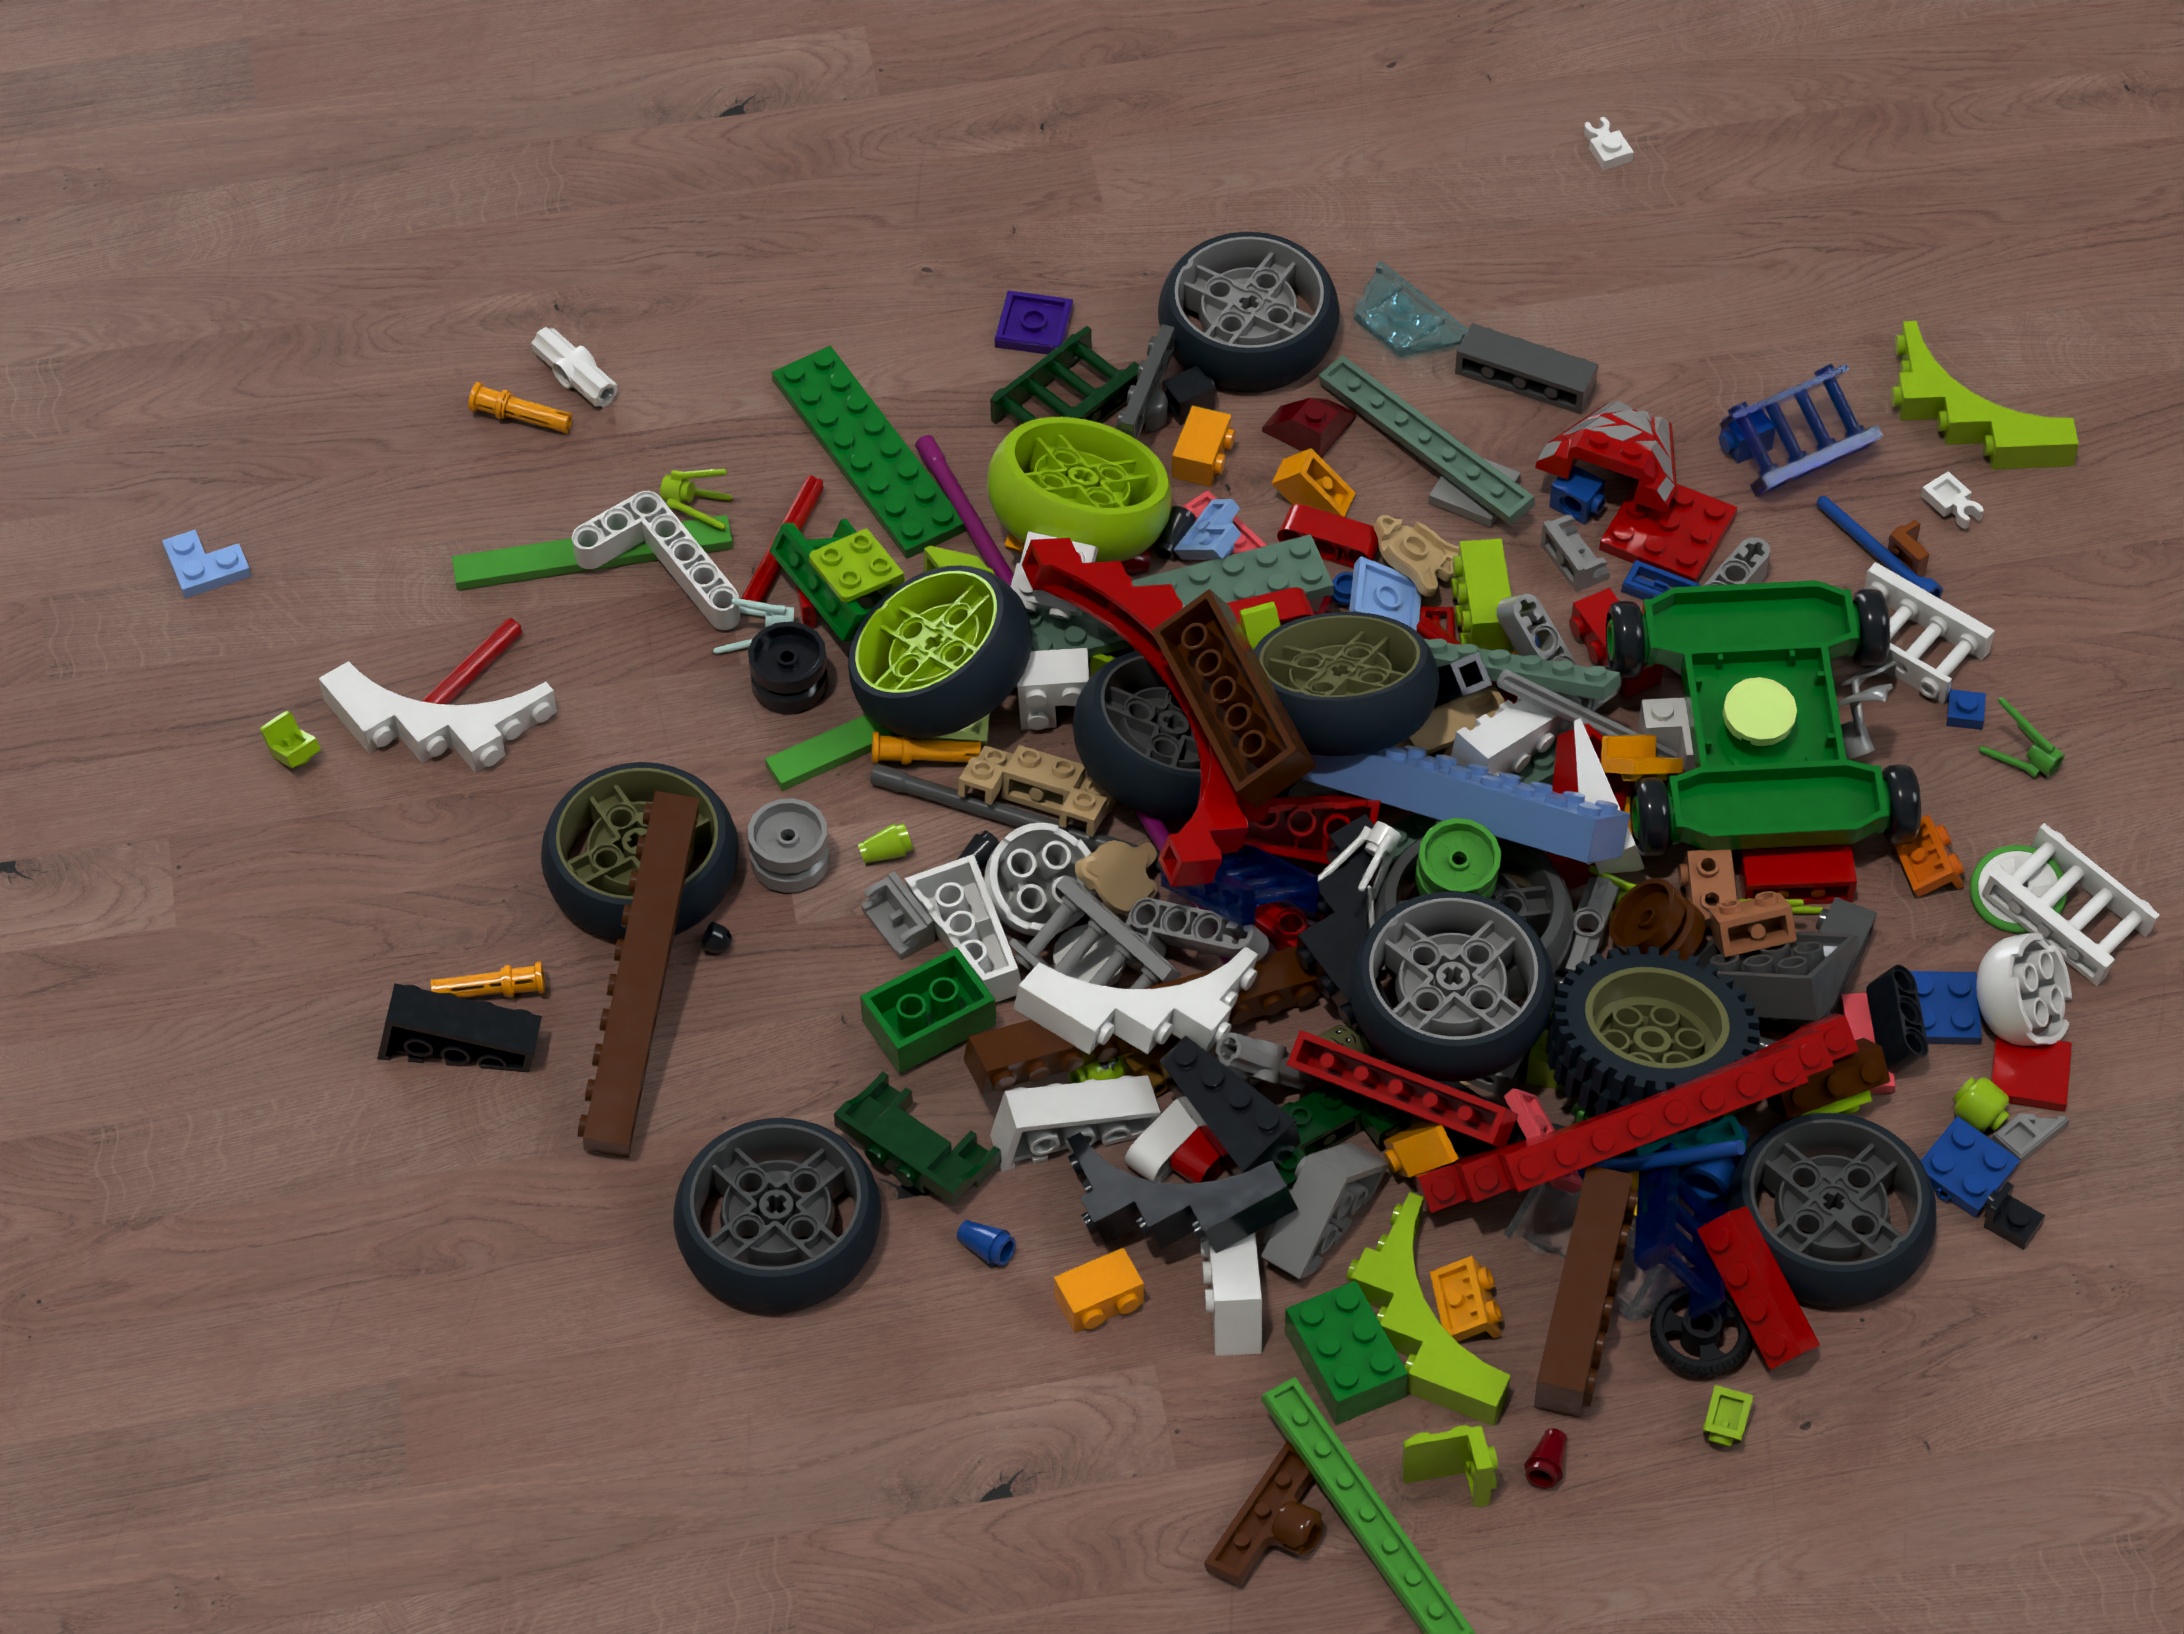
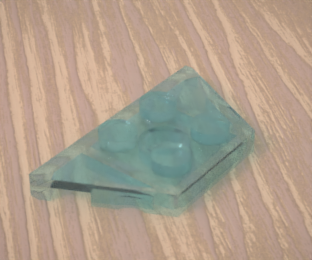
M1382 261L1377 263L1375 274L1371 282L1368 281L1364 290V297L1359 300L1354 310V321L1400 357L1459 345L1468 331V328Z

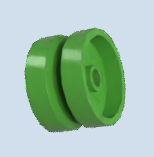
M1452 818L1440 821L1430 828L1420 843L1416 865L1415 882L1420 895L1450 891L1472 893L1490 899L1496 887L1501 859V850L1496 837L1485 826L1471 819Z

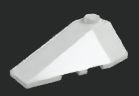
M1579 718L1574 721L1578 793L1584 794L1585 801L1596 804L1597 800H1603L1618 805L1583 722ZM1629 828L1627 829L1622 857L1595 862L1599 874L1604 872H1633L1645 868Z

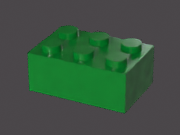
M957 947L860 996L862 1022L899 1074L967 1040L969 1036L979 1034L996 1025L995 999Z
M1356 1280L1286 1308L1285 1334L1335 1426L1406 1397L1408 1372Z

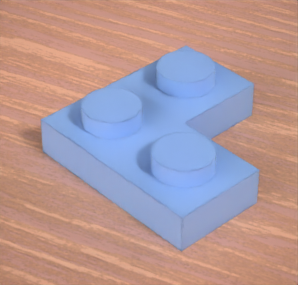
M1212 499L1175 547L1174 551L1182 560L1223 559L1225 556H1228L1234 549V543L1242 534L1233 524V518L1241 508L1233 499Z
M196 530L162 540L164 550L184 598L251 577L249 566L239 543L205 554Z

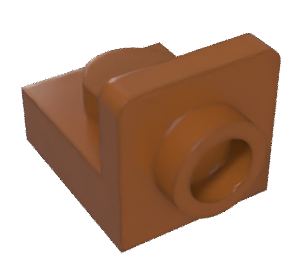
M1914 520L1905 526L1901 525L1893 530L1889 536L1888 550L1919 577L1925 576L1930 554L1921 543L1917 542L1921 524Z

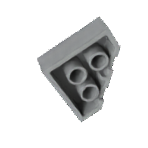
M1352 1142L1304 1156L1295 1170V1176L1298 1178L1293 1189L1289 1190L1298 1209L1270 1226L1263 1239V1243L1266 1246L1261 1257L1299 1279L1314 1274L1323 1263V1258L1319 1254H1324L1332 1244L1336 1246L1352 1225V1220L1348 1218L1349 1215H1354L1361 1206L1365 1208L1370 1202L1389 1163Z

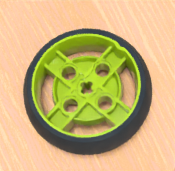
M958 565L936 568L921 573L903 582L885 595L869 611L858 627L850 647L848 662L849 678L853 693L861 708L871 719L880 726L899 735L914 738H932L964 729L998 707L1013 691L1023 676L1030 658L1032 646L1029 615L1019 595L1004 580L986 570Z

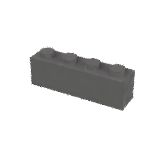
M1473 323L1470 325L1457 350L1455 374L1581 415L1596 387L1597 363Z
M1835 897L1829 910L1822 909L1817 920L1816 929L1819 930L1818 933L1858 934L1859 943L1833 1006L1820 1019L1835 1013L1841 994H1844L1873 934L1877 912ZM1797 1019L1779 1020L1777 1028L1792 1034L1806 1024L1798 1022Z

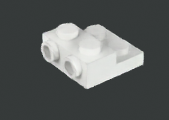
M1028 531L1021 561L1016 564L1011 588L1019 595L1028 612H1036L1038 607L1050 610L1049 615L1059 619L1070 620L1071 615L1081 617L1083 610L1043 590L1032 589L1021 565L1029 543L1033 539L1057 537ZM1072 541L1076 552H1079L1081 555L1082 563L1095 562L1098 552L1096 546Z

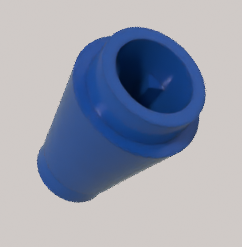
M965 1220L957 1231V1240L991 1266L996 1264L1000 1266L1005 1265L1014 1254L1016 1240L1010 1236L1008 1230Z

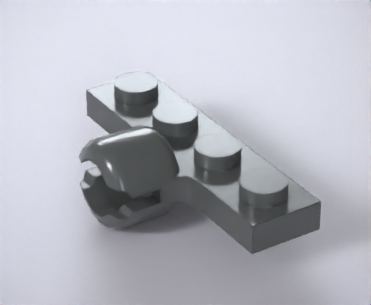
M1162 324L1157 336L1150 338L1147 349L1148 358L1146 361L1142 360L1138 368V382L1136 386L1131 385L1129 388L1126 410L1121 409L1119 412L1116 429L1135 439H1138L1144 423L1145 431L1152 432L1160 429L1168 420V398L1160 388L1175 350V327Z

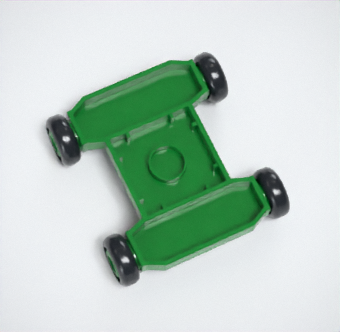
M1818 580L1674 587L1652 599H1644L1642 610L1632 601H1617L1610 605L1606 618V650L1610 671L1620 672V679H1633L1640 676L1644 667H1653L1655 663L1681 669L1695 769L1677 776H1669L1667 788L1665 783L1656 777H1642L1633 784L1630 799L1631 830L1640 855L1644 857L1662 856L1666 853L1669 844L1679 845L1680 841L1712 851L1854 844L1871 834H1883L1885 839L1893 844H1909L1916 839L1921 825V796L1917 776L1914 770L1907 765H1889L1882 772L1881 765L1873 766L1846 759L1830 660L1842 655L1845 658L1853 657L1858 665L1864 667H1877L1885 662L1890 648V618L1887 601L1881 591L1861 589L1852 596L1851 589L1843 590ZM1761 677L1774 680L1788 689L1795 699L1797 714L1794 726L1785 739L1774 745L1756 746L1751 745V741L1743 738L1740 740L1732 735L1725 725L1723 708L1726 695L1735 684L1745 679Z

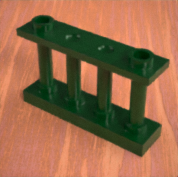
M1085 326L1076 334L1070 335L1063 344L1006 387L1000 388L990 398L991 421L997 424L1009 414L1022 424L1038 419L1021 406L1032 396H1035L1061 417L1086 419L1102 424L1127 404L1129 388L1131 385L1136 386L1138 382L1137 372L1139 364L1134 361L1125 369L1118 370L1092 350L1091 328ZM1082 359L1109 379V381L1100 388H1094L1069 368ZM1056 378H1059L1086 399L1077 406L1071 407L1045 387Z

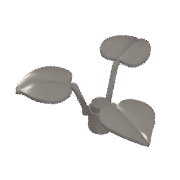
M1895 661L1885 662L1881 666L1862 670L1840 683L1841 687L1852 683L1853 695L1837 702L1838 708L1850 703L1853 720L1841 724L1845 753L1849 760L1875 750L1864 723L1861 701L1886 702L1887 694L1893 688L1892 683L1868 688L1860 693L1859 686L1871 676L1893 677L1897 666Z

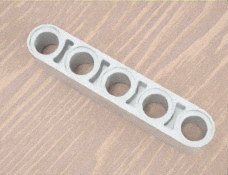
M1226 1066L1253 1088L1261 1081L1245 1076L1244 1071ZM1176 1098L1131 1145L1125 1156V1164L1147 1180L1163 1182L1173 1172L1170 1162L1176 1150L1199 1125L1194 1118L1190 1117Z

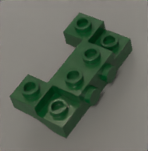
M882 1071L864 1091L851 1100L845 1101L834 1113L835 1127L862 1144L867 1159L875 1166H883L894 1173L903 1185L907 1187L913 1186L923 1194L929 1189L951 1205H954L972 1185L978 1188L1001 1163V1149L994 1146L988 1151L977 1143V1134L970 1131L952 1150L950 1141L905 1112L913 1104L912 1091L906 1087L902 1092H899L889 1085V1076Z
M1331 1083L1326 1086H1317L1306 1097L1295 1103L1289 1102L1280 1107V1109L1296 1120L1301 1143L1276 1168L1290 1190V1186L1298 1178L1295 1176V1170L1304 1156L1335 1147L1361 1132V1124L1379 1146L1384 1143L1385 1133L1398 1126L1402 1131L1409 1128L1411 1116L1409 1113Z

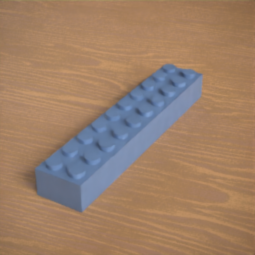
M1391 746L1371 753L1350 756L1310 754L1317 767L1300 778L1370 800H1381V803L1442 821L1452 818L1471 819L1485 826L1496 837L1585 863L1622 857L1630 819V813L1617 810L1618 805L1616 803L1597 800L1595 804L1585 801V795L1578 792L1564 791L1563 794L1552 791V785L1542 782H1531V785L1520 782V776L1510 773H1499V776L1488 773L1489 768L1486 766L1467 764L1466 767L1457 764L1458 759L1448 755L1431 757L1425 755V749L1416 746H1405L1404 749Z

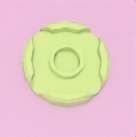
M1761 677L1745 679L1735 684L1726 695L1723 708L1724 722L1732 735L1740 740L1743 738L1751 741L1750 744L1756 746L1774 745L1785 739L1794 726L1797 714L1795 699L1788 689L1774 680Z

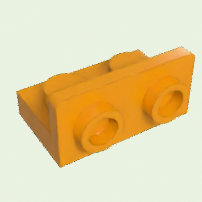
M1471 1255L1430 1271L1441 1324L1457 1342L1485 1331L1494 1339L1502 1336L1499 1322L1503 1321V1316L1498 1303L1492 1296L1491 1289L1495 1288V1282L1487 1266L1482 1267Z

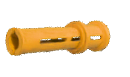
M481 382L474 384L468 400V409L471 412H476L477 410L494 414L496 419L500 420L507 419L508 417L515 418L564 434L568 433L573 422V413L522 400L514 397L513 393L509 390L504 389L500 392L484 387V384Z
M873 732L871 763L877 764L879 760L901 761L902 765L911 764L912 760L969 763L972 757L977 758L979 756L981 741L913 739V737L903 735L882 736L879 732Z
M537 961L534 966L518 968L504 965L500 972L431 979V991L451 993L459 998L503 993L504 997L513 998L516 993L538 991L539 994H546L542 961Z

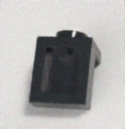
M2006 1182L2000 1192L1993 1190L1984 1204L1983 1210L1987 1212L1984 1228L2024 1250L2043 1224L2045 1215L2012 1197L2014 1185Z

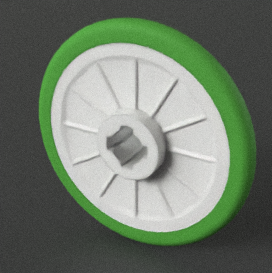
M2008 845L1997 848L1985 855L1973 870L1970 879L1972 903L1979 915L1997 929L2010 933H2030L1982 895L1989 876L1998 867L2012 875L2037 850L2036 848L2024 845ZM2050 857L2023 886L2037 897H2041L2064 874L2058 864ZM2067 893L2052 907L2058 914L2061 913L2065 905Z

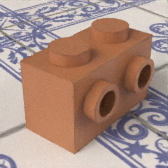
M1731 849L1687 851L1683 864L1678 865L1679 885L1685 886L1686 898L1697 906L1705 916V932H1712L1708 909L1718 907L1719 903L1726 900H1737Z
M1772 891L1761 892L1755 895L1754 899L1745 901L1736 899L1726 900L1719 903L1718 907L1708 909L1713 942L1724 957L1797 941L1792 906L1781 893Z

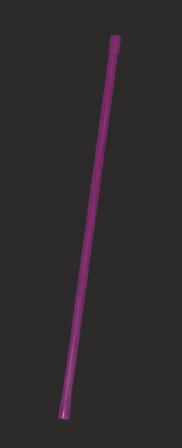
M922 436L915 444L917 451L928 469L933 472L989 568L1011 587L1014 576L1013 572L946 463L944 454L933 436ZM1134 810L1159 853H1161L1169 835L1162 820ZM1201 885L1180 886L1192 907L1216 912ZM1219 956L1224 965L1231 960V958Z

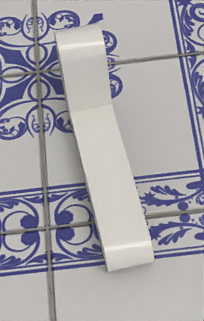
M652 491L639 492L583 523L573 531L574 557L580 567L585 569L597 568L638 544L645 542L716 629L730 630L738 625L741 619L740 606L734 605L731 602L733 598H739L736 589L657 493Z

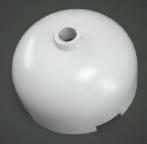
M1032 823L1015 829L996 846L986 865L984 882L998 918L1008 927L1022 934L1036 936L1063 903L1061 899L1065 894L1056 885L1064 875L1075 879L1088 890L1086 884L1078 879L1075 865L1079 859L1087 857L1091 852L1081 839L1077 840L1073 835L1058 828L1059 826L1055 824ZM1093 889L1089 892L1095 896L1097 891ZM1082 909L1079 913L1074 912L1057 933L1073 926L1084 916L1085 912Z
M2039 932L2007 937L1993 945L1981 961L1976 982L1979 1008L1988 1027L2002 1040L2019 1046L2049 1045L2057 1043V1040L2060 1041L2069 1026V1022L2066 1019L2063 1020L2065 1014V1001L2072 1000V991L2068 970L2056 945L2049 946L2043 939V933ZM2052 1015V1021L2048 1028L2042 1033L2034 1035L2032 1029L2045 1027L2049 1016Z

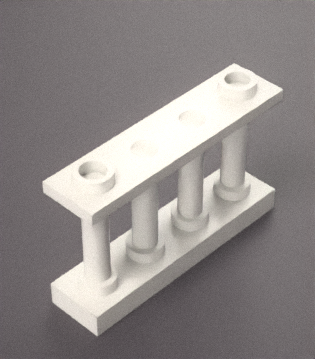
M1875 562L1867 571L1864 589L1881 591L1887 601V606L1896 611L1890 618V639L1908 619L1926 628L1906 652L1890 643L1889 654L1885 662L1895 661L1897 666L1893 676L1919 690L1924 696L1933 698L1944 705L1948 701L1952 678L1948 676L1968 654L1983 661L1990 652L1995 630ZM1937 637H1942L1956 647L1935 669L1919 660V658Z
M2043 823L2039 827L2031 847L2037 850L2012 875L1998 867L1989 876L1982 895L2028 932L2043 933V939L2049 946L2056 945L2063 959L2094 985L2098 986L2106 978L2115 961L2109 954L2134 929L2144 937H2147L2151 933L2160 914L2153 910L2148 902L2139 899L2066 841L2061 833L2052 830ZM2051 857L2065 874L2044 895L2037 897L2024 887L2023 884ZM2078 883L2094 897L2070 920H2066L2054 911L2052 907ZM2107 906L2123 920L2097 944L2084 935L2081 930Z

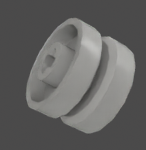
M790 798L778 799L765 804L753 814L748 825V843L751 869L757 880L767 888L783 893L801 892L815 886L825 876L830 865L827 821L821 811L809 802Z

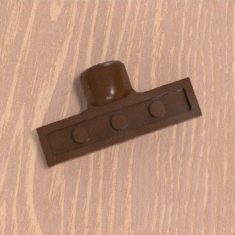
M1286 1441L1205 1560L1204 1564L1207 1572L1241 1586L1265 1549L1269 1546L1277 1545L1298 1555L1309 1554L1317 1546L1324 1528L1321 1512L1298 1502L1314 1476L1291 1443Z

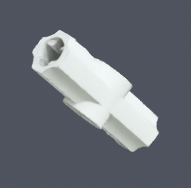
M544 327L537 332L536 337L531 342L532 351L552 367L555 377L562 386L567 389L574 387L595 407L601 406L604 408L612 403L614 396L618 393L617 384L597 367L593 356L585 347L578 346L575 348L554 328L548 329Z

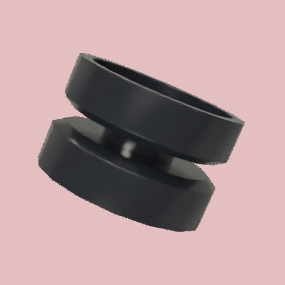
M792 621L779 622L763 628L753 637L748 648L752 693L760 704L772 711L796 713L815 706L824 697L828 687L825 642L817 631L806 624Z

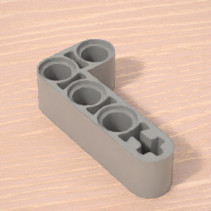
M1756 537L1745 539L1703 586L1761 583L1768 571L1771 553L1769 544L1765 540Z
M1520 594L1501 600L1497 607V618L1519 655H1538L1545 660H1567L1577 665L1536 596ZM1536 635L1540 642L1539 648L1535 644ZM1602 666L1606 670L1610 671L1609 666ZM1620 687L1604 701L1581 696L1577 697L1582 700L1581 706L1595 711L1619 692Z
M1152 898L1138 900L1131 908L1125 923L1163 957H1165L1169 945L1231 959L1243 948H1249L1258 954L1256 961H1259L1265 956L1269 947L1266 935L1249 920ZM1134 957L1132 960H1126V965L1138 974H1143L1141 969L1144 967V964L1139 959Z

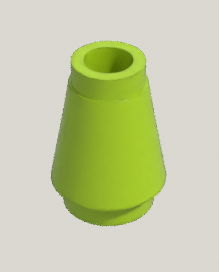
M892 823L863 842L858 843L865 864L906 857L907 852L914 850L904 823L896 826L895 823Z

